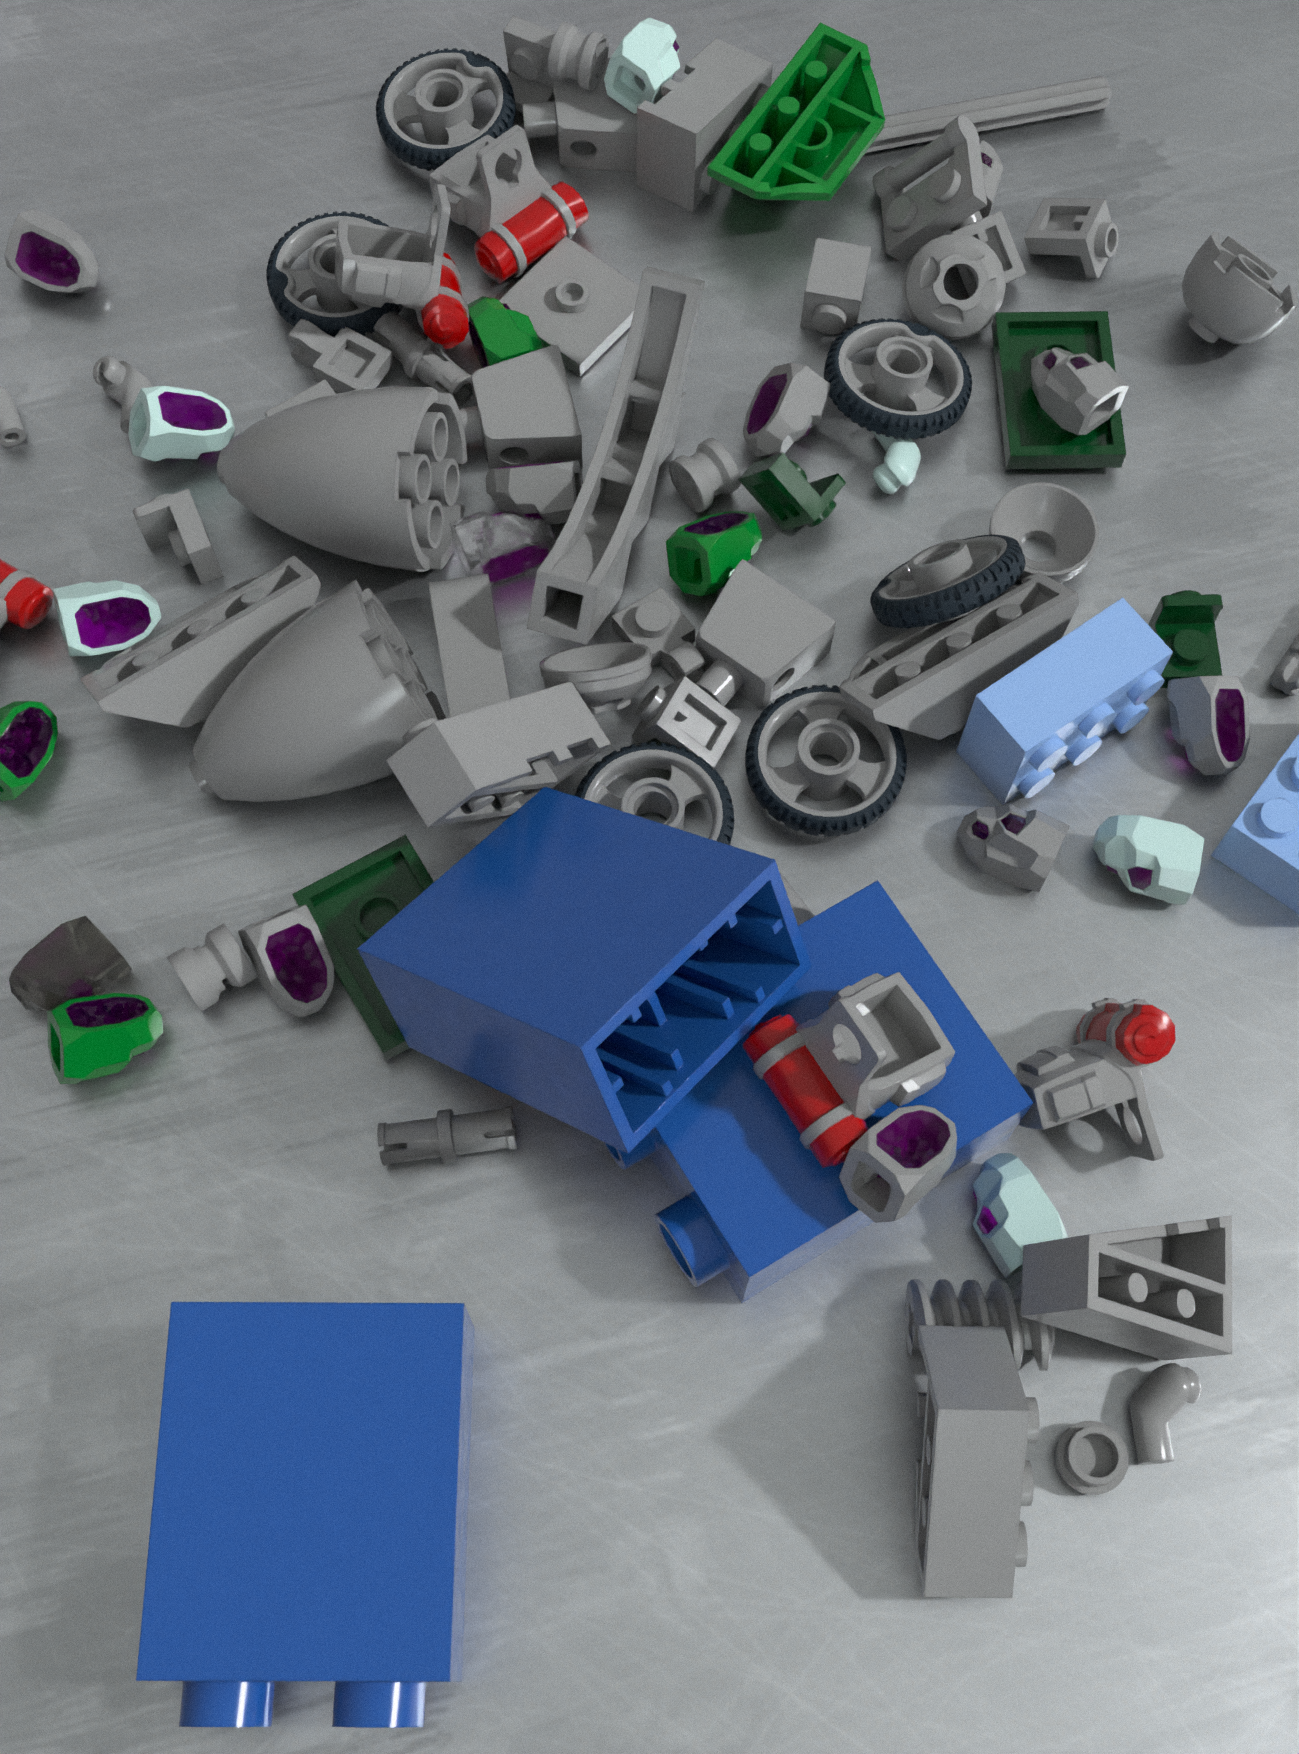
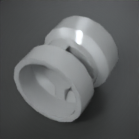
M224 923L206 934L204 941L206 945L203 947L197 946L194 949L183 947L167 957L201 1012L218 1002L220 992L226 989L225 985L230 983L232 986L242 987L258 977Z

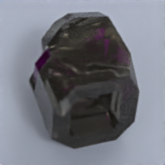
M84 915L60 924L30 949L12 970L9 983L11 993L26 1010L42 1012L49 1011L70 999L102 995L114 984L120 982L132 968L114 945Z

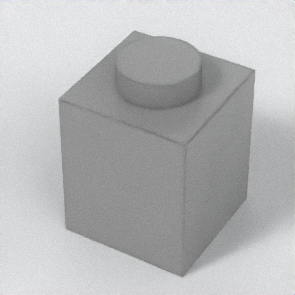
M816 237L804 293L801 328L817 330L824 334H841L849 327H853L858 323L872 247Z

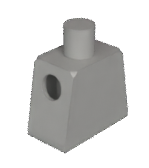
M607 58L604 73L594 91L580 88L577 80L567 78L564 81L553 79L554 101L522 103L524 130L527 138L557 136L559 163L565 168L637 173V113H632L607 95L604 77L610 58Z
M559 344L476 370L471 375L474 406L460 408L459 410L463 421L466 444L478 441L483 442L489 469L578 460L580 468H583L582 434Z
M742 559L733 571L696 636L695 647L705 660V665L700 668L706 671L696 682V685L723 706L729 702L735 693H738L755 706L765 707L826 657L831 650L836 621Z

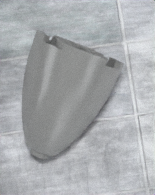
M383 387L353 390L310 400L286 408L256 422L233 437L227 447L221 450L217 461V472L220 482L225 484L228 493L254 515L285 534L315 548L348 559L387 568L424 572L429 569L441 570L447 564L455 549L465 507L462 504L455 503L460 485L458 464L467 462L466 438L460 410L451 393H441L432 387Z
M354 580L312 606L263 647L227 687L207 717L193 745L195 760L189 763L194 780L205 794L210 795L215 792L223 800L269 802L298 800L333 794L369 784L394 774L386 760L406 745L402 738L407 731L424 720L437 718L439 721L446 718L436 694L433 691L424 694L427 691V686L420 670L411 657L414 653L386 609L369 588L362 591L357 580Z

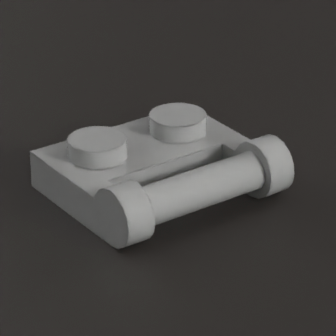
M959 115L945 126V133L895 168L886 166L873 176V187L881 199L886 253L901 262L932 239L944 234L987 205L979 135L972 121L965 115ZM954 154L952 161L906 191V186Z

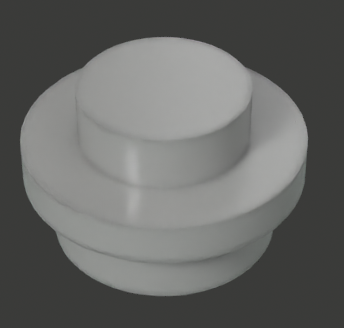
M1083 1421L1068 1428L1060 1437L1056 1447V1464L1062 1478L1073 1489L1088 1495H1099L1113 1490L1124 1479L1128 1469V1452L1120 1435L1110 1426L1097 1421Z

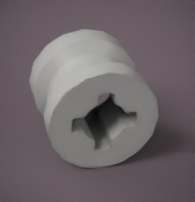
M562 22L555 32L549 51L547 64L549 77L558 81L571 78L577 80L580 88L594 91L605 70L609 51L608 36L596 31L586 35L580 33L577 25Z
M708 438L698 444L696 453L692 456H679L669 464V474L678 494L696 512H703L711 507L714 497L720 493L730 495L741 486V482L738 480L741 476L733 457L714 438Z

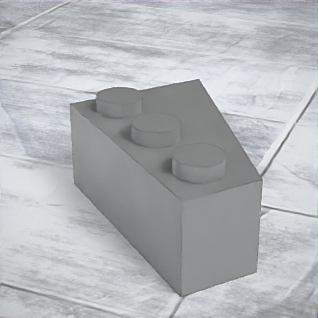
M715 38L685 65L684 73L688 74L686 78L680 83L669 79L662 85L660 94L664 95V97L656 104L646 100L637 107V187L694 212L705 194L712 195L718 188L720 182L707 176V167L770 88L773 62Z
M567 682L439 721L437 718L424 720L404 734L402 739L406 745L386 761L426 826L434 827L512 815L543 787L554 788L608 747L611 742L574 684Z
M1232 1215L1088 1234L1023 1245L1021 1317L1164 1361L1232 1354Z
M919 1325L918 1348L923 1354L928 1382L927 1393L917 1392L918 1418H925L922 1460H916L915 1553L924 1597L1012 1598L1015 1567H1025L1028 1556L1026 1527L1024 1522L1020 1521L1021 1506H1031L1033 1501V1472L1030 1461L1025 1460L1027 1443L1036 1444L1039 1439L1040 1421L1037 1400L1035 1397L1025 1396L1004 1326Z

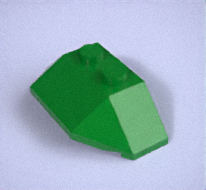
M819 23L707 167V176L753 199L830 201L884 129L885 116L877 83L870 66L871 58L867 44Z

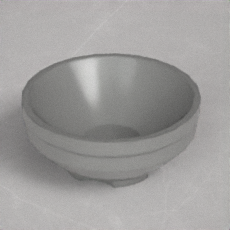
M963 234L943 235L926 243L910 259L902 282L903 302L914 324L918 323L926 326L928 330L936 331L937 334H941L944 336V339L949 341L963 340L979 333L994 319L995 312L999 311L1004 299L1006 289L1005 274L999 258L983 241ZM963 266L973 273L976 285L970 298L957 300L946 293L943 280L949 268Z
M1037 482L1016 487L1000 499L990 519L989 535L1009 536L1016 539L1020 545L1028 539H1040L1047 542L1051 546L1054 556L1047 561L1037 562L1030 560L1024 555L1026 561L1025 569L1018 579L1023 580L1027 576L1041 572L1061 583L1072 579L1088 564L1098 544L1099 526L1090 505L1080 495L1057 484Z
M631 642L585 645L549 655L540 662V672L546 689L572 682L592 714L619 710L631 704V698L640 690L652 672L651 651L646 645Z

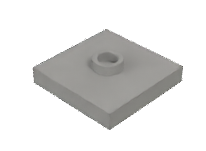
M565 236L499 301L506 309L515 310L529 316L543 348L559 344L564 366L580 377L631 326L639 285Z

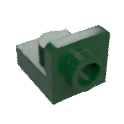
M783 452L751 464L738 479L782 531L805 524L809 527L820 524L835 509L836 502L833 499L846 484L839 473L809 483L804 470L797 463L789 460Z
M1185 590L1163 596L1160 599L1148 625L1173 651L1161 674L1165 681L1160 689L1167 688L1168 681L1172 679L1223 676L1215 629V621L1223 609L1221 595H1201L1197 591Z

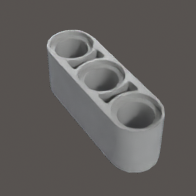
M488 574L428 583L449 716H456L509 700L510 695Z

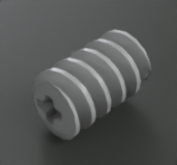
M912 1279L907 1284L905 1335L909 1356L912 1355L913 1350H919V1325L1004 1326L1017 1370L1020 1369L1024 1351L1032 1350L1039 1370L1047 1371L1055 1343V1327L1021 1317L1022 1281L1017 1284L1012 1296L1006 1282L994 1280L990 1283L986 1296H984L977 1281L966 1280L963 1282L957 1298L952 1284L946 1279H939L933 1287L930 1299L924 1284L919 1279Z

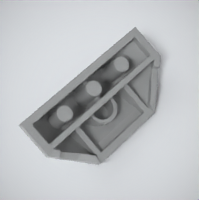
M294 555L279 563L273 570L263 571L229 588L158 629L148 637L124 649L105 662L100 670L96 669L80 680L103 712L183 728H189L198 722H205L227 687L250 660L281 630L315 605L321 583L316 573Z
M1041 572L1023 578L1022 584L1012 585L995 599L965 616L946 622L910 628L864 654L851 670L849 678L844 680L839 686L841 695L875 721L941 740L965 728L977 694L1063 637L1079 605L1078 593Z

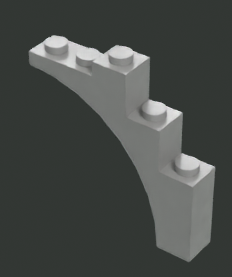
M647 267L642 271L627 343L602 431L582 487L566 524L552 550L537 569L526 629L587 645L621 598L632 542L649 519L659 466L675 447L686 394L682 391L705 281L652 267Z

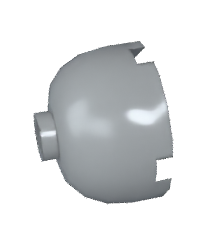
M1214 231L1196 252L1185 271L1182 282L1183 299L1186 307L1193 315L1188 323L1200 337L1210 343H1215L1220 337L1232 344H1249L1270 336L1299 306V298L1290 285L1282 293L1279 292L1273 285L1274 282L1272 280L1278 272L1255 252L1229 236L1220 245L1219 233Z

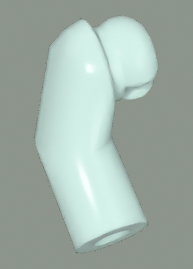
M872 431L886 451L884 456L885 462L874 469L873 479L885 494H895L902 485L908 487L914 481L921 460L919 448L911 438L908 440L903 438L894 439V437H885V435H878Z

